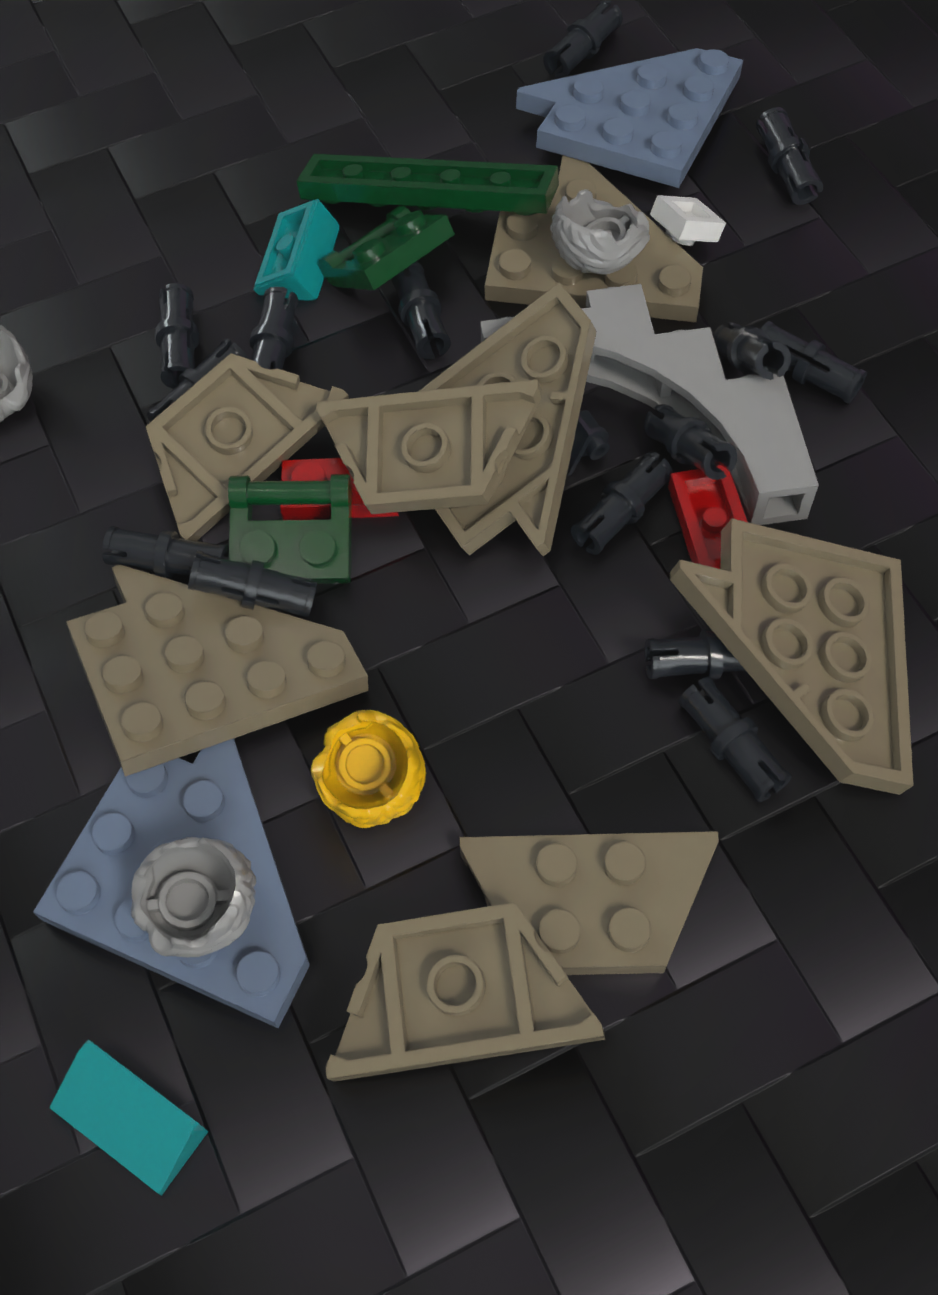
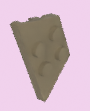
M230 353L146 426L181 539L198 541L230 512L228 500L230 476L248 475L251 481H264L282 465V460H288L326 426L316 410L317 402L349 399V395L343 389L332 386L331 391L300 382L299 375L278 368L272 370L265 369L256 361Z
M538 379L321 401L317 402L316 410L326 425L344 465L354 480L353 483L371 514L487 505L542 399V389Z
M718 831L460 837V856L465 865L469 866L484 893L487 906L516 902L566 975L664 973L713 857L719 838Z
M516 902L378 924L366 955L368 965L365 975L356 983L347 1008L350 1016L336 1055H330L326 1066V1076L328 1080L333 1082L600 1041L605 1040V1035L600 1021L585 1003Z

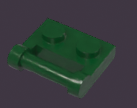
M400 205L386 215V221L341 252L331 251L319 259V267L326 280L335 287L375 290L448 240L455 233L446 215H424L421 210L410 212L405 206Z
M331 474L330 480L251 481L248 475L230 476L228 482L230 506L229 560L252 564L253 560L265 562L264 568L292 576L318 580L317 583H351L352 485L350 474ZM331 504V520L252 521V505Z

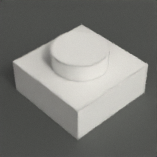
M657 195L650 213L666 229L665 233L676 243L686 246L694 245L695 241L718 242L726 225V222L699 199L691 197Z

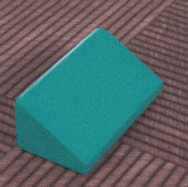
M319 199L309 201L278 214L253 289L258 295H264L266 289L277 286L287 288L285 298H288L291 292L297 295L298 300L309 301L318 298L324 280V275L319 267V259L333 251L339 232L338 222Z
M89 1039L78 1051L49 1107L161 1196L209 1132Z

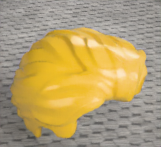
M358 710L327 729V732L324 734L325 748L313 759L311 775L322 801L329 809L334 811L346 823H351L359 828L388 824L393 818L403 816L412 809L424 787L426 768L416 739L402 723L379 711Z

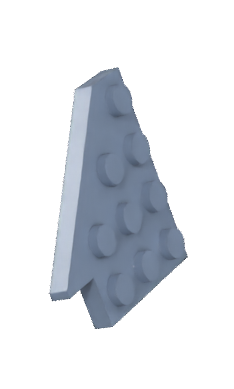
M695 48L520 87L517 90L516 109L546 117L537 130L536 148L679 188L738 82L743 60L730 57L720 50Z
M234 738L200 750L193 764L177 758L126 777L122 768H120L33 911L38 918L48 924L276 1028H279L310 966ZM186 837H204L231 843L235 849L239 850L251 861V870L256 876V884L254 886L256 891L254 897L255 904L250 915L249 924L243 934L223 949L201 957L162 956L155 952L149 942L147 931H142L131 917L132 881L136 870L156 847Z

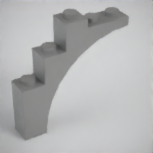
M641 284L588 290L586 293V308L581 309L589 317L597 332L586 382L611 388L652 408L660 404L670 405L684 417L699 418L708 425L707 427L711 429L714 436L730 443L737 452V463L731 474L749 523L765 525L807 519L819 484L784 376L777 377L776 374H773L774 379L769 380L762 378L760 375L751 374L726 380L710 327L655 334ZM514 317L480 321L481 342Z

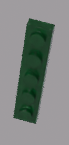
M313 154L296 181L300 199H319L325 204L354 202L368 203L373 207L405 205L416 206L422 210H431L438 207L465 209L472 213L487 210L508 211L523 216L537 213L547 214L559 186L558 166L330 154Z

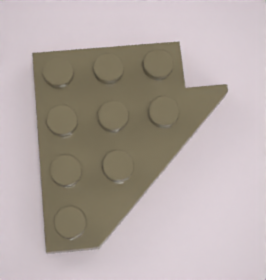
M562 155L558 177L559 186L547 214L537 213L523 216L515 212L500 211L485 281V300L530 305L560 282L580 308H586V293L588 290L641 284L650 318L687 322L697 321L703 267L647 216L650 229L649 242L628 265L614 273L607 275L582 273L581 270H576L569 266L560 256L559 250L552 239L550 225L552 224V216L555 214L556 206L563 196H566L569 202L577 196L579 191L588 189L596 200L608 202L613 207L632 204L637 212L641 211L588 162Z
M560 282L419 390L427 391L538 379L542 389V399L487 505L435 509L461 548L468 555H471L515 521L518 522L542 556L551 551L597 332L589 317Z
M733 518L721 530L720 569L679 560L670 572V581L839 782L898 795L913 786L901 560Z
M123 565L112 567L114 580L124 602L123 604L66 621L74 647L125 777L368 691V675L344 631L258 605H254L253 610L241 607L242 601L217 594L190 590L187 584Z

